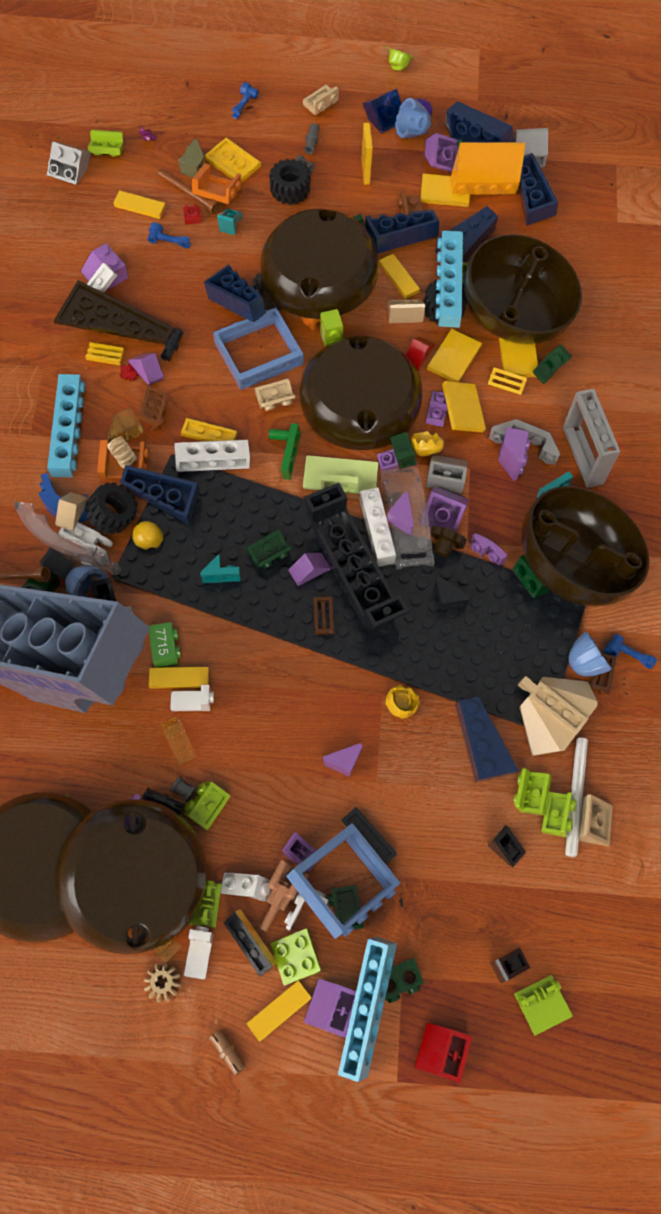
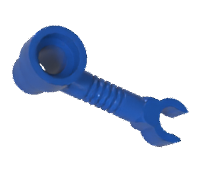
M244 82L240 89V94L244 95V97L232 109L234 112L232 117L236 119L239 118L242 109L250 98L256 99L259 94V90L247 82Z
M155 222L150 225V233L147 238L150 243L156 244L158 240L173 242L186 249L190 247L189 237L163 234L162 225Z
M614 634L610 642H607L603 649L605 654L616 657L622 651L639 660L648 669H652L657 661L655 657L642 654L623 644L624 638L618 634Z

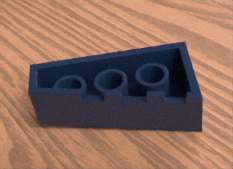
M458 101L446 111L450 138L456 140L462 138L465 142L469 143L514 142L512 125Z
M534 154L525 155L519 189L527 226L557 215L558 201Z
M488 206L449 230L463 232L462 262L466 263L475 250L495 231L498 215ZM436 243L435 252L438 253V251L440 252V249L437 248V243Z
M434 210L412 212L411 215L396 213V216L386 217V214L379 215V218L365 216L366 230L373 238L378 253L439 236V219Z
M227 265L204 281L209 300L253 323L266 314L262 296L252 286H249L244 278L241 279L239 274L233 271L230 265Z
M125 465L120 480L124 489H129V493L190 524L200 492L197 483Z
M479 696L459 700L456 704V709L475 783L517 773L519 770Z

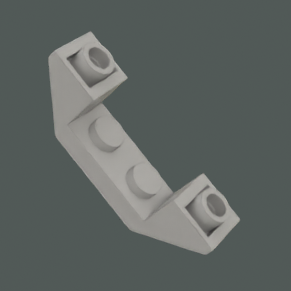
M517 419L492 427L489 439L499 444H502L507 427L529 431L527 439H531L530 442L533 445L543 447L539 459L547 464L556 465L560 452L549 432Z

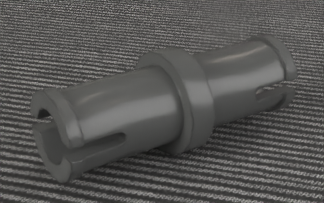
M314 123L311 124L309 133L306 135L304 150L307 154H313L315 145L318 143L320 127Z

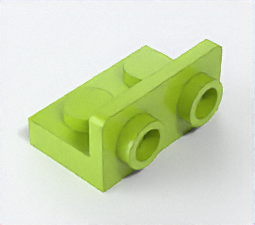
M210 781L199 785L196 790L197 795L185 805V812L183 813V816L190 818L204 830L209 829L231 797Z

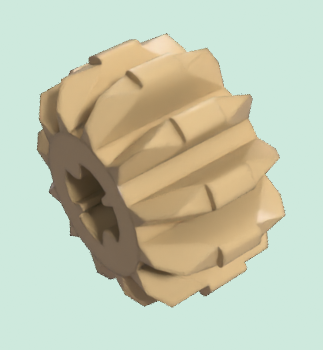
M123 437L114 438L107 444L108 449L122 468H125V465L131 466L137 460L136 455Z
M167 963L163 964L162 970L156 964L155 973L150 969L147 971L152 977L151 979L144 978V982L150 983L144 990L146 992L153 990L149 998L153 999L157 995V1002L162 1001L163 995L166 1001H170L169 993L171 992L172 995L176 996L178 993L173 988L181 987V984L174 980L179 979L181 976L180 974L173 975L176 970L175 967H171L168 971ZM161 977L168 980L163 989L157 985Z

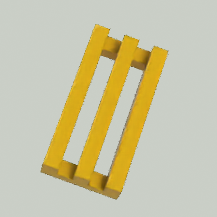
M90 342L87 350L88 354L85 357L89 361L121 366L125 350L123 347Z
M493 367L488 385L521 395L527 378ZM495 373L522 380V384L496 376ZM493 379L518 386L520 389L516 390L494 383Z

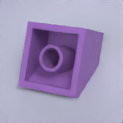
M107 243L91 252L81 270L85 278L90 281L103 263L107 264L117 274V277L106 291L128 279L125 264Z
M435 486L431 491L419 525L431 529L432 526H440L457 532L470 500Z

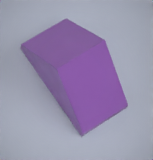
M155 353L141 354L129 359L131 366L148 385L163 380L164 377Z
M405 492L389 510L387 520L406 534L412 535L414 524L408 492Z
M305 553L288 570L297 586L331 570V567L322 553Z
M359 743L323 756L322 762L324 766L350 777L361 754L362 745Z
M295 832L282 849L283 855L297 865L316 852L312 846Z

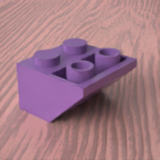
M507 427L498 461L512 480L516 481L518 475H522L528 457L526 453L531 439H527L529 431Z
M318 979L304 1023L346 1038L356 991Z

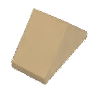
M72 492L60 498L55 525L74 531L88 498Z

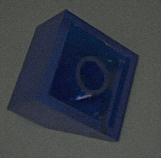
M393 89L364 102L363 106L369 121L380 133H383L395 127L396 117L402 102L398 90Z

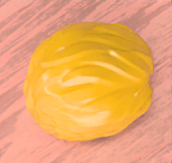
M428 431L414 433L411 437V444L417 455L430 456L443 449L444 440L437 433L431 435Z
M402 685L393 687L387 694L385 701L390 713L402 719L413 715L420 704L419 696L410 687L405 688Z

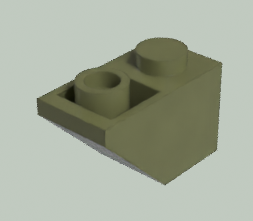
M196 139L193 140L191 145H188L186 152L179 159L181 173L192 178L205 163L204 155Z

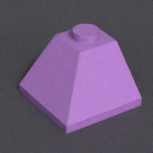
M437 133L426 139L425 157L431 167L452 173L458 152L456 142L459 140Z

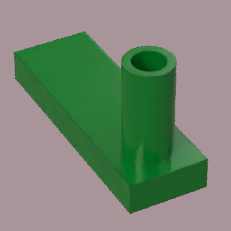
M291 423L290 430H269L270 440L287 441L281 466V473L286 480H291L301 437L299 425Z

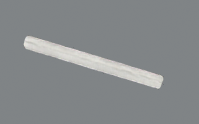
M582 737L576 740L571 792L577 803L576 810L571 812L570 818L573 819V828L571 832L568 831L565 855L569 857H576L578 853L588 740Z

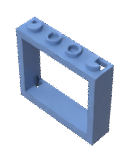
M277 308L266 310V314L254 323L246 319L213 332L214 343L240 390L304 365V354ZM275 324L291 353L240 374L224 344Z
M353 823L296 866L286 876L335 939L341 934L345 937L353 931L354 927L352 925L356 921L360 924L368 918L367 912L370 909L373 912L383 905L381 900L384 897L387 900L396 893L394 888L400 884L399 880ZM346 841L384 889L341 924L303 874Z

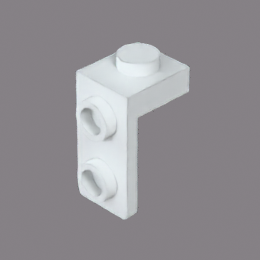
M201 685V691H172L170 709L171 711H211V703H214V691L210 690L209 685Z
M225 872L221 893L246 896L266 902L272 889L268 887L270 880L262 876Z
M315 890L327 905L329 901L326 899L327 895ZM300 893L294 902L297 904L294 913L290 911L284 922L288 924L286 927L288 931H291L305 903Z
M196 926V930L190 929L188 937L190 945L184 976L206 978L213 941V934L208 932L209 928Z

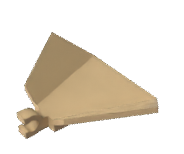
M525 676L519 682L518 686L530 693L519 708L531 756L564 751L582 729L598 706L594 693L587 681L542 677L536 685Z

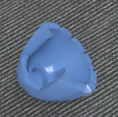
M405 99L396 117V133L401 138L421 136L431 126L430 114L415 99Z
M94 566L76 567L66 576V592L68 595L90 598L86 595L91 589L90 582H93L94 577L101 580L108 578V575L102 569Z
M587 631L576 640L569 652L568 658L571 668L576 674L584 677L596 676L612 670L609 663L598 650V645Z

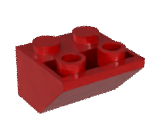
M426 1023L414 1068L461 1083L472 1036Z

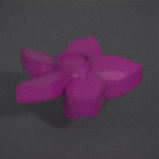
M141 126L139 127L141 130L139 134L144 135L142 138L144 141L156 140V136L151 133V130H144Z

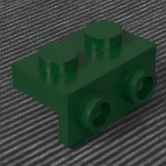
M279 529L246 547L256 568L262 566L263 569L272 565V560L278 557L280 560L289 555L288 551L292 549L286 543Z
M356 885L341 888L333 887L331 888L332 893L328 894L330 907L334 906L335 916L341 924L360 910ZM356 921L352 925L354 930L364 929L363 922L358 924Z

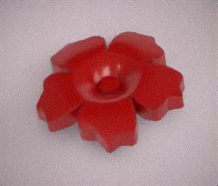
M130 363L128 367L124 364L120 366V377L127 380L129 378V381H135L137 376H139Z

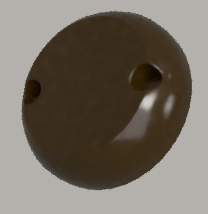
M310 209L288 217L269 235L261 254V276L264 287L271 299L284 310L300 317L320 319L322 312L338 309L341 316L360 306L372 293L378 279L379 256L373 238L354 218L334 210Z
M508 234L488 239L475 250L468 262L464 275L466 301L476 320L490 333L511 343L538 344L559 336L574 321L581 307L582 289L573 267L553 247L532 237Z
M369 336L346 337L325 346L315 354L306 366L300 386L301 408L308 424L319 436L328 442L352 450L378 449L392 444L390 437L408 432L412 428L421 409L422 383L413 362L395 345Z
M572 486L556 487L542 493L533 502L525 515L522 524V547L526 561L537 579L548 590L562 599L574 604L592 607L616 604L633 594L647 577L650 562L649 552L642 533L626 512L606 497L584 488Z
M40 792L25 794L0 805L1 935L17 941L34 943L56 940L74 932L64 919L58 906L54 886V873L57 857L66 837L80 820L92 812L81 802L56 793Z
M127 799L105 804L80 820L70 831L61 846L54 873V886L58 906L68 925L87 943L99 949L118 954L147 952L161 947L178 936L196 915L203 900L207 884L206 857L201 842L192 827L172 809L153 801L141 799ZM129 813L130 827L126 825V818L129 816ZM131 927H132V938H130V937L128 936V930H129Z

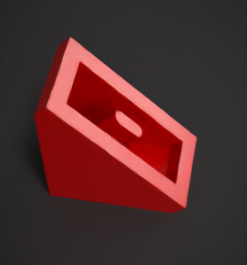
M422 337L413 339L406 354L415 365L417 371H419L435 347L434 343Z

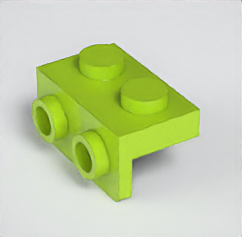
M90 131L91 141L88 145L90 153L94 155L109 154L113 157L121 155L124 149L123 132Z
M522 768V773L518 776V793L514 796L515 807L521 813L545 816L552 776L546 773L530 772L527 768Z
M549 792L542 833L567 837L568 831H572L573 819H570L571 812H575L577 803L572 792L567 794Z

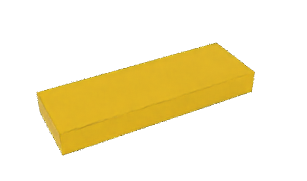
M120 190L113 202L114 207L157 219L161 218L166 208L164 202Z
M394 254L379 260L380 267L405 299L420 293V288Z
M186 418L181 431V436L203 442L236 440L238 435L236 430Z
M209 667L149 668L150 689L201 688V685H209Z
M298 980L246 1024L258 1041L261 1042L312 998Z

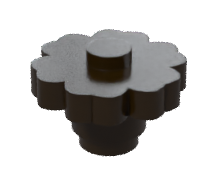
M432 526L429 534L433 539L437 540L434 545V552L446 558L449 554H452L454 547L464 549L467 541L464 536L457 534L454 530L440 526Z

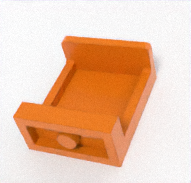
M206 163L203 164L192 178V194L229 204L236 197V193L242 188L241 174L237 173L233 180L210 174V165Z
M100 440L97 469L100 481H120L124 468L119 465L108 449V440ZM141 441L140 446H129L137 457V460L131 466L148 470L146 459H149V448H146L145 442Z

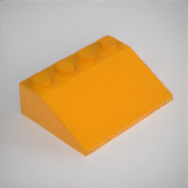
M460 143L450 178L453 194H516L520 183L525 143Z

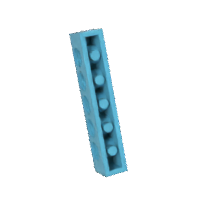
M442 231V236L438 238L437 248L440 249V252L438 251L437 262H440V265H437V276H440V280L437 279L436 290H439V294L436 295V305H439V308H436L435 319H439L438 326L459 328L462 317L463 232Z
M58 375L47 467L51 477L73 478L74 471L77 470L75 456L79 453L77 439H80L81 435L79 423H82V413L80 410L84 407L82 393H85L86 389L85 382H82L80 375Z
M373 937L367 940L338 1075L356 1082L366 1079L369 1075L397 946L396 942L380 937Z

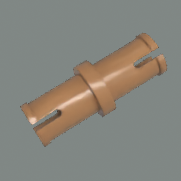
M221 1029L209 1037V1040H211L220 1053V1059H224L234 1076L246 1068L234 1051L236 1048L234 1045L229 1044Z

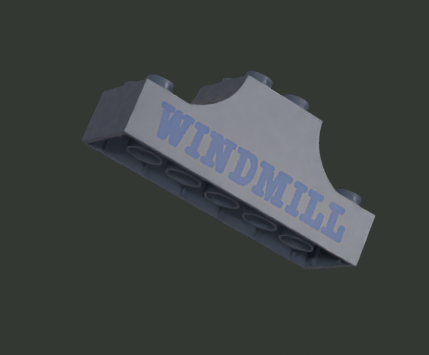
M0 585V684L32 701L87 713L90 705L94 702L114 705L117 697L125 688V680L135 658L143 650V641L150 627L119 602Z

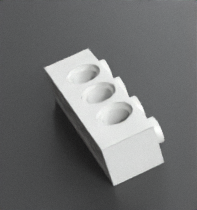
M248 440L174 443L176 472L247 469L250 465Z
M379 488L360 491L359 502L373 557L378 567L395 564L396 553Z

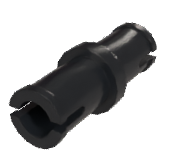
M174 328L170 338L166 340L165 348L160 355L162 360L169 362L174 351L178 349V343L184 334L181 329Z
M147 787V792H144L142 797L143 800L162 804L181 815V811L185 807L184 803L182 804L170 798L166 793L163 795Z

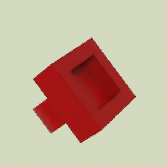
M197 204L191 207L185 205L183 207L185 225L201 223L200 207Z

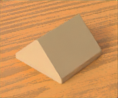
M421 299L387 300L389 323L423 322L425 303Z
M591 794L583 798L579 841L610 846L612 805Z

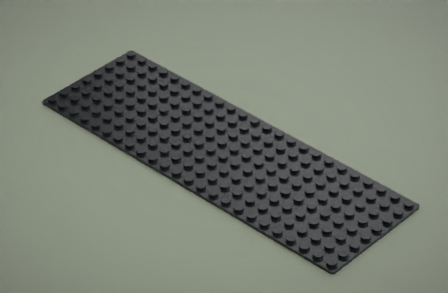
M175 455L170 456L162 474L195 482L200 490L190 524L147 503L137 525L144 521L157 524L163 532V541L159 547H151L145 550L138 547L131 536L112 575L115 581L457 703L459 700L479 696L488 714L524 726L519 707L530 693L521 689L518 686L519 682L525 676L536 685L542 677L564 679L569 662V652L575 643L586 607L564 600L550 590L548 593L533 598L513 570L455 550L447 558L442 557L434 552V543L389 528L396 553L395 564L379 568L394 596L401 594L409 609V613L371 629L363 623L354 611L332 569L297 586L288 569L305 553H322L326 559L313 530L304 499L220 470L176 472ZM351 515L373 556L364 519ZM279 529L288 546L292 547L288 551L289 555L280 560L278 557L272 560L273 564L265 569L262 566L256 568L246 547ZM220 554L221 568L227 565L239 567L240 581L202 583L201 571ZM438 576L471 596L466 607L439 610L434 587ZM332 596L334 635H315L313 597ZM325 601L326 629H330L329 601ZM317 602L318 628L322 629L321 602Z

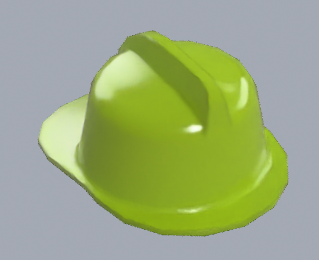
M390 49L389 63L394 70L401 71L406 69L410 61L414 60V57L407 53Z

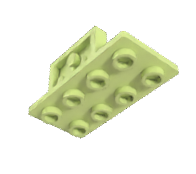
M306 456L303 489L322 490L339 482L345 493L360 494V491L376 488L378 462Z

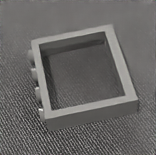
M593 388L576 392L562 427L586 488L605 483L621 452ZM583 419L599 454L596 461L581 426Z

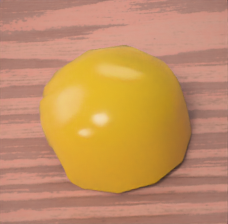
M144 521L133 529L132 539L142 549L157 548L163 541V532L157 524Z

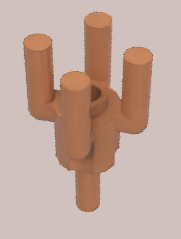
M280 860L268 883V887L272 891L266 902L270 903L271 907L260 926V929L265 932L268 931L278 910L281 909L285 912L290 900L295 901L299 894L292 884L284 882L292 866L283 860ZM307 873L303 874L304 877L308 880L310 876L307 875Z

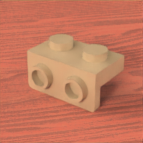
M325 85L303 99V105L314 115H317L339 100V88L336 86L331 89Z
M289 379L254 388L260 409L265 408V411L275 409V405L282 404V406L290 405L296 398L295 394L293 395Z

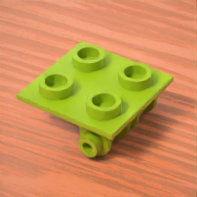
M207 881L203 900L196 915L189 923L190 925L216 928L222 884Z
M307 928L270 943L284 986L322 971Z
M552 975L514 993L534 1036L573 1017L559 990L561 986L557 980H554Z

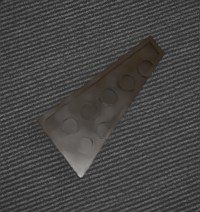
M80 280L76 282L54 319V324L164 345L173 332V327Z

